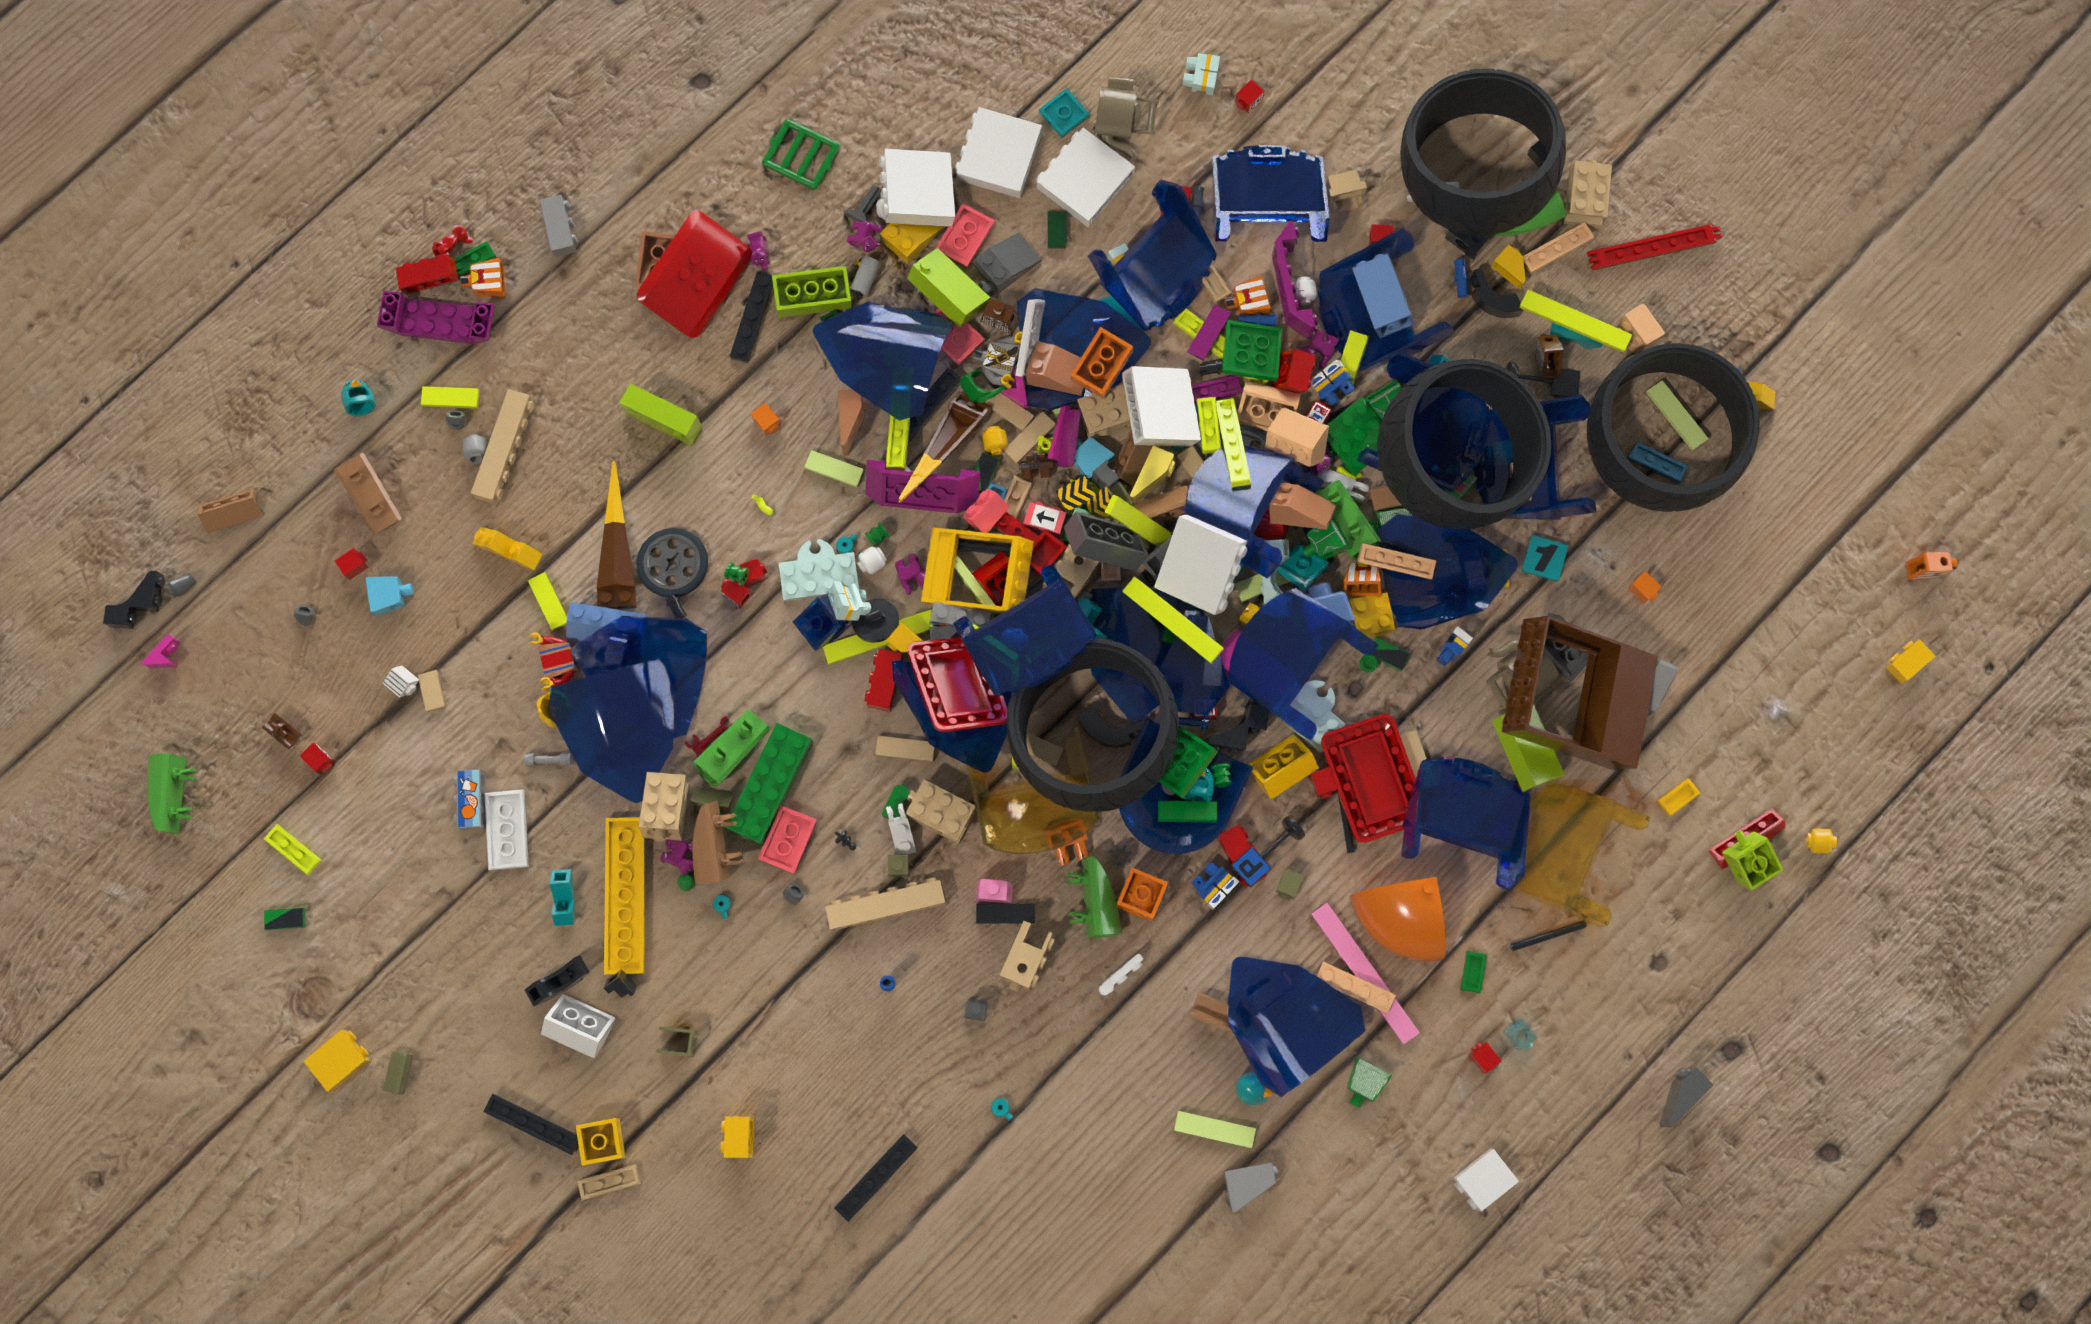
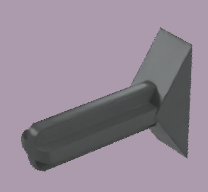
M873 185L856 210H843L844 215L855 221H867L865 216L882 190L878 186Z

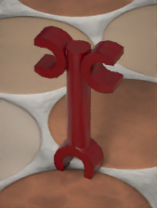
M723 717L720 721V726L701 742L694 734L692 735L695 739L693 745H690L687 741L684 742L689 749H692L697 754V758L706 750L710 743L729 728L725 727V722L729 720L728 717Z

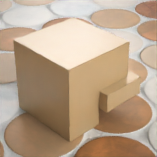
M1357 170L1328 176L1325 190L1333 215L1362 207L1361 195H1365L1367 186L1365 181L1360 182Z

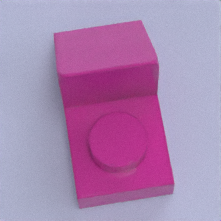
M1013 370L1014 376L1012 377L1015 379V381H1011L1013 388L1003 390L1002 394L1025 410H1028L1023 377L1015 376L1016 370Z
M167 634L141 663L151 669L177 667L167 656L177 650L180 642L175 637Z

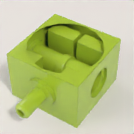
M1737 831L1735 836L1738 842L1722 852L1737 883L1751 891L1783 871L1768 838L1754 831L1746 837L1742 831Z

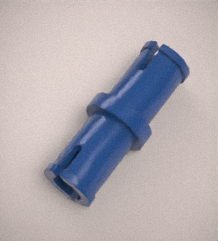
M1466 259L1454 260L1456 275L1454 281L1457 286V298L1469 297L1467 282L1469 275H1467Z
M1239 314V322L1277 326V314Z
M884 976L881 978L880 987L882 990L889 992L895 988L896 982L893 977ZM887 981H891L889 986H885Z

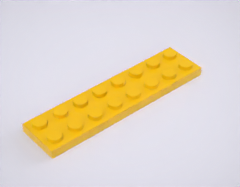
M640 817L605 818L604 975H614L621 969L626 974H645L646 838H643L639 829Z

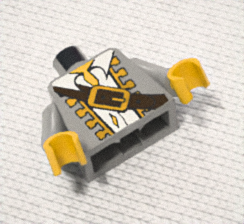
M1018 332L1015 336L990 342L987 351L976 349L974 359L983 362L982 371L993 385H1005L1008 389L1012 387L1010 382L1015 381L1012 375L1019 356L1020 346L1018 344H1021L1023 332Z

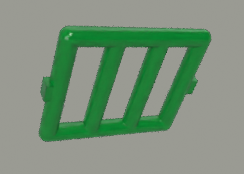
M786 119L776 137L771 139V146L762 160V165L812 190H816L825 173H829L832 167L831 162L838 152L840 144ZM791 128L799 133L779 166L771 162L788 129ZM808 136L815 141L797 173H794L787 168L804 137ZM824 144L831 147L813 181L804 178L803 176L820 145Z

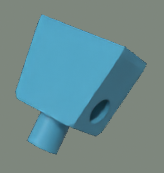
M1077 437L1074 465L1081 475L1086 477L1087 481H1091L1093 471L1106 460L1110 464L1114 460L1115 454L1091 437L1084 443Z
M366 577L370 611L375 616L404 607V596L414 595L413 585H402V581L398 577Z

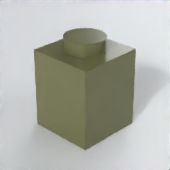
M888 855L889 877H909L908 855Z
M1286 868L1275 892L1279 893V897L1288 901L1290 898L1294 899L1304 876Z

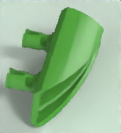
M1555 191L1547 205L1530 221L1510 231L1489 234V236L1526 233L1566 217L1565 207L1559 193Z
M1340 480L1331 483L1316 493L1320 497L1336 504L1333 517L1352 549L1347 551L1351 559L1358 560L1361 543L1379 547L1380 538Z
M747 709L693 762L698 774L711 786H719L770 731L769 726Z
M166 753L148 756V805L153 825L157 831L178 835L180 819H191L193 817L185 815V813L193 812L192 807H181L184 780L194 781L196 777L188 776L189 774L196 773V770L194 768L185 769V757Z
M1094 856L1087 857L1081 860L1082 872L1066 873V877L1075 878L1074 880L1067 881V885L1083 884L1085 911L1069 912V916L1078 917V919L1070 920L1069 923H1086L1087 938L1122 935L1118 907L1116 906L1117 903L1110 881L1097 858Z

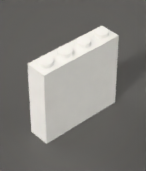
M979 107L977 113H974L971 123L973 126L972 129L967 131L966 140L968 141L966 146H962L960 153L961 161L957 162L955 167L957 180L1021 198L1042 135V125Z
M1082 128L1080 132H1075L1069 145L1062 147L1060 155L1050 161L1049 168L1045 172L1042 171L1036 180L1038 190L1089 228L1134 175L1135 166L1085 128Z
M885 149L883 156H880L879 166L883 170L880 175V182L884 186L881 191V198L885 201L882 207V214L886 217V223L952 227L955 219L950 153Z
M1131 366L1122 373L1134 445L1191 447L1201 440L1188 369Z
M1189 515L1179 516L1154 588L1214 615L1222 613L1228 604V601H1226L1228 594L1234 588L1233 580L1240 571L1241 566L1239 564L1241 558L1247 552L1246 544L1248 541Z

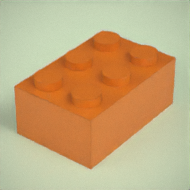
M1100 327L1071 373V380L1104 399L1133 353V346Z

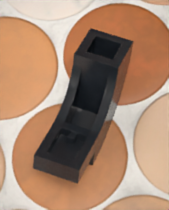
M1481 268L1473 271L1470 281L1473 288L1476 289H1474L1471 296L1483 311L1499 318H1514L1521 315L1523 309L1519 308L1521 303L1517 293L1500 295L1490 288Z
M580 955L573 958L554 973L532 983L525 989V992L533 1007L575 986L590 972Z

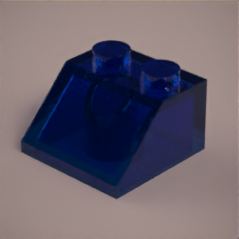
M828 596L817 597L793 621L815 651L837 639L851 626L847 620L836 619Z

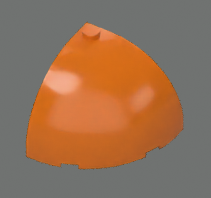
M1437 877L1386 885L1350 895L1358 919L1365 927L1367 933L1381 946L1401 957L1417 961L1432 962L1444 959L1446 949L1445 925Z

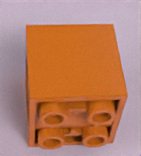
M1131 868L1116 906L1120 910L1152 922L1168 882Z

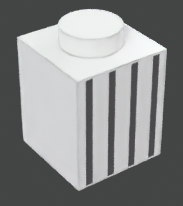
M403 666L391 669L383 684L400 698L407 695L410 696L416 690V684L419 679Z

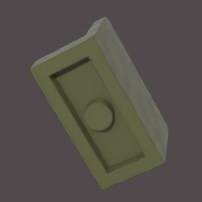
M696 787L690 800V816L697 817L703 805L715 800L718 801L720 815L730 814L733 793Z
M392 1051L383 1091L395 1094L405 1093L413 1055Z

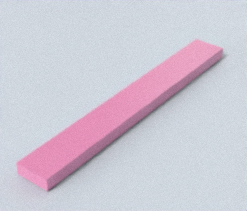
M1326 903L1314 911L1311 916L1353 975L1390 992L1329 904ZM1394 999L1388 1013L1379 1010L1402 1044H1405L1419 1034V1031L1396 999Z

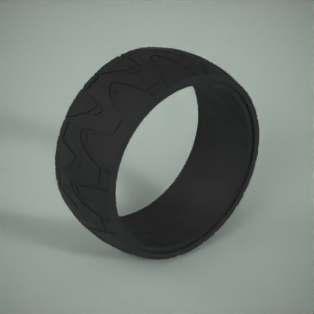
M1473 69L1450 75L1424 92L1414 105L1406 121L1400 150L1403 179L1413 202L1420 208V211L1430 220L1448 230L1451 229V231L1468 235H1492L1515 229V227L1525 224L1541 212L1560 182L1566 159V135L1559 111L1550 96L1540 86L1513 72L1499 69ZM1473 114H1493L1517 121L1532 131L1542 143L1547 159L1531 177L1515 186L1498 191L1476 192L1463 190L1440 180L1425 166L1418 151L1433 131L1453 119Z
M1669 343L1657 345L1626 358L1608 374L1599 386L1591 403L1587 418L1589 453L1603 481L1626 501L1644 509L1661 512L1694 509L1710 503L1711 500L1727 492L1740 479L1754 456L1759 436V410L1754 393L1749 383L1746 382L1745 377L1732 363L1721 355L1692 344ZM1664 372L1685 376L1709 390L1722 405L1728 417L1732 433L1731 454L1722 475L1697 485L1677 486L1656 481L1638 471L1620 451L1613 435L1611 406L1617 388L1635 377L1649 373Z
M1460 359L1437 364L1417 374L1397 392L1396 397L1391 400L1380 424L1377 453L1380 469L1383 472L1382 475L1387 486L1398 502L1411 514L1422 521H1426V523L1441 528L1475 529L1501 521L1518 510L1519 507L1523 506L1531 498L1542 482L1549 465L1551 434L1541 403L1537 400L1536 395L1529 386L1519 379L1517 375L1489 361ZM1453 387L1470 392L1485 401L1502 420L1512 444L1513 471L1509 485L1497 503L1479 505L1456 499L1439 488L1423 469L1413 443L1412 424L1415 408L1426 389Z
M1076 639V641L1072 640L1059 644L1044 652L1028 666L1020 677L1012 693L1007 711V737L1012 757L1020 769L1019 771L1028 783L1042 796L1050 799L1055 804L1072 810L1104 812L1119 809L1137 801L1147 794L1163 777L1170 766L1177 747L1179 732L1178 709L1166 679L1159 669L1144 655L1127 645L1108 639ZM1105 668L1128 674L1141 682L1153 694L1161 708L1159 733L1147 757L1134 770L1121 778L1097 785L1068 783L1051 776L1041 769L1028 753L1026 735L1030 714L1045 690L1060 678L1084 669Z

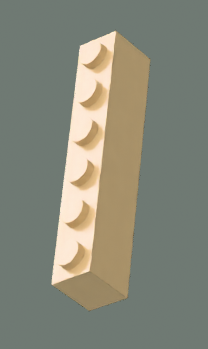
M508 389L471 491L474 498L496 505L498 500L502 498V488L504 482L508 481L510 465H513L515 462L516 448H519L521 445V434L527 428L528 415L534 408V402L530 395Z
M936 878L924 880V884L917 885V882L906 884V888L902 889L891 887L886 889L887 892L879 894V891L867 893L868 897L860 898L858 895L849 897V901L842 903L841 900L829 902V906H825L830 930L835 931L946 905L941 881L936 880Z

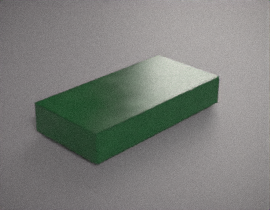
M1048 211V249H1066V211Z

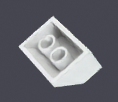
M562 994L544 1018L541 1035L595 1058L605 1043L615 1017Z

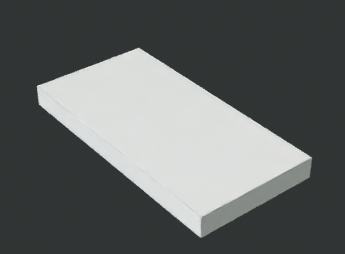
M1028 300L1015 376H1026L1025 371L1036 342L1039 341L1045 300Z
M525 790L485 793L488 870L529 867Z

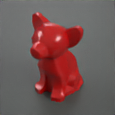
M456 225L453 227L451 235L445 236L439 242L433 243L432 252L436 257L440 254H448L450 256L458 242L471 243L473 238L467 236V231L463 227Z

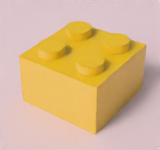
M1382 593V596H1365L1349 600L1355 618L1353 626L1357 640L1393 634L1395 626L1388 593Z
M725 1116V1121H722L721 1132L725 1133L724 1141H721L720 1146L721 1153H724L723 1158H753L754 1117Z
M620 1118L576 1125L582 1166L626 1158Z

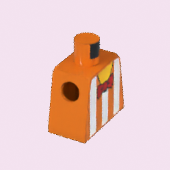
M500 258L472 264L470 266L471 275L461 276L462 287L471 286L476 296L506 298L504 264Z
M1262 275L1236 285L1233 289L1234 297L1224 299L1227 310L1237 308L1238 314L1256 315V313L1266 315L1270 313L1271 307Z
M1949 552L1923 553L1905 562L1909 580L1940 577L1958 567L1957 559L1951 558Z
M1358 562L1350 563L1344 578V592L1347 597L1382 596L1378 567Z

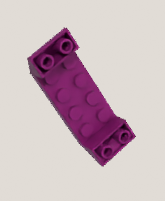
M1289 221L1276 239L1271 256L1285 324L1305 338L1311 339L1317 325L1316 314L1312 313V308L1299 310L1298 300L1294 299L1293 296L1295 285L1294 282L1290 281L1289 276L1292 275L1291 266L1286 262L1288 253L1294 251V247L1297 245V238H1299L1298 227H1294V222Z
M383 291L377 327L401 336L478 344L488 341L494 304L475 302V306L409 299L405 298L402 293Z
M867 460L865 495L881 506L957 514L967 510L973 501L976 502L979 498L980 471L961 469L960 477L930 474L899 503V497L914 472L886 469L885 461Z

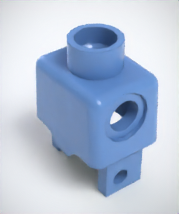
M1322 583L1310 587L1308 590L1311 599L1304 601L1301 613L1306 637L1310 636L1314 655H1318L1322 651L1318 635L1325 638L1334 637L1336 632L1345 628L1349 646H1355L1358 642L1353 626L1355 618L1346 593L1343 591L1333 593L1330 583Z

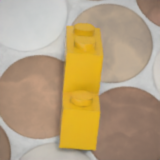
M480 527L475 533L472 543L481 549L504 557L530 570H535L543 554L525 543L509 538L499 531Z

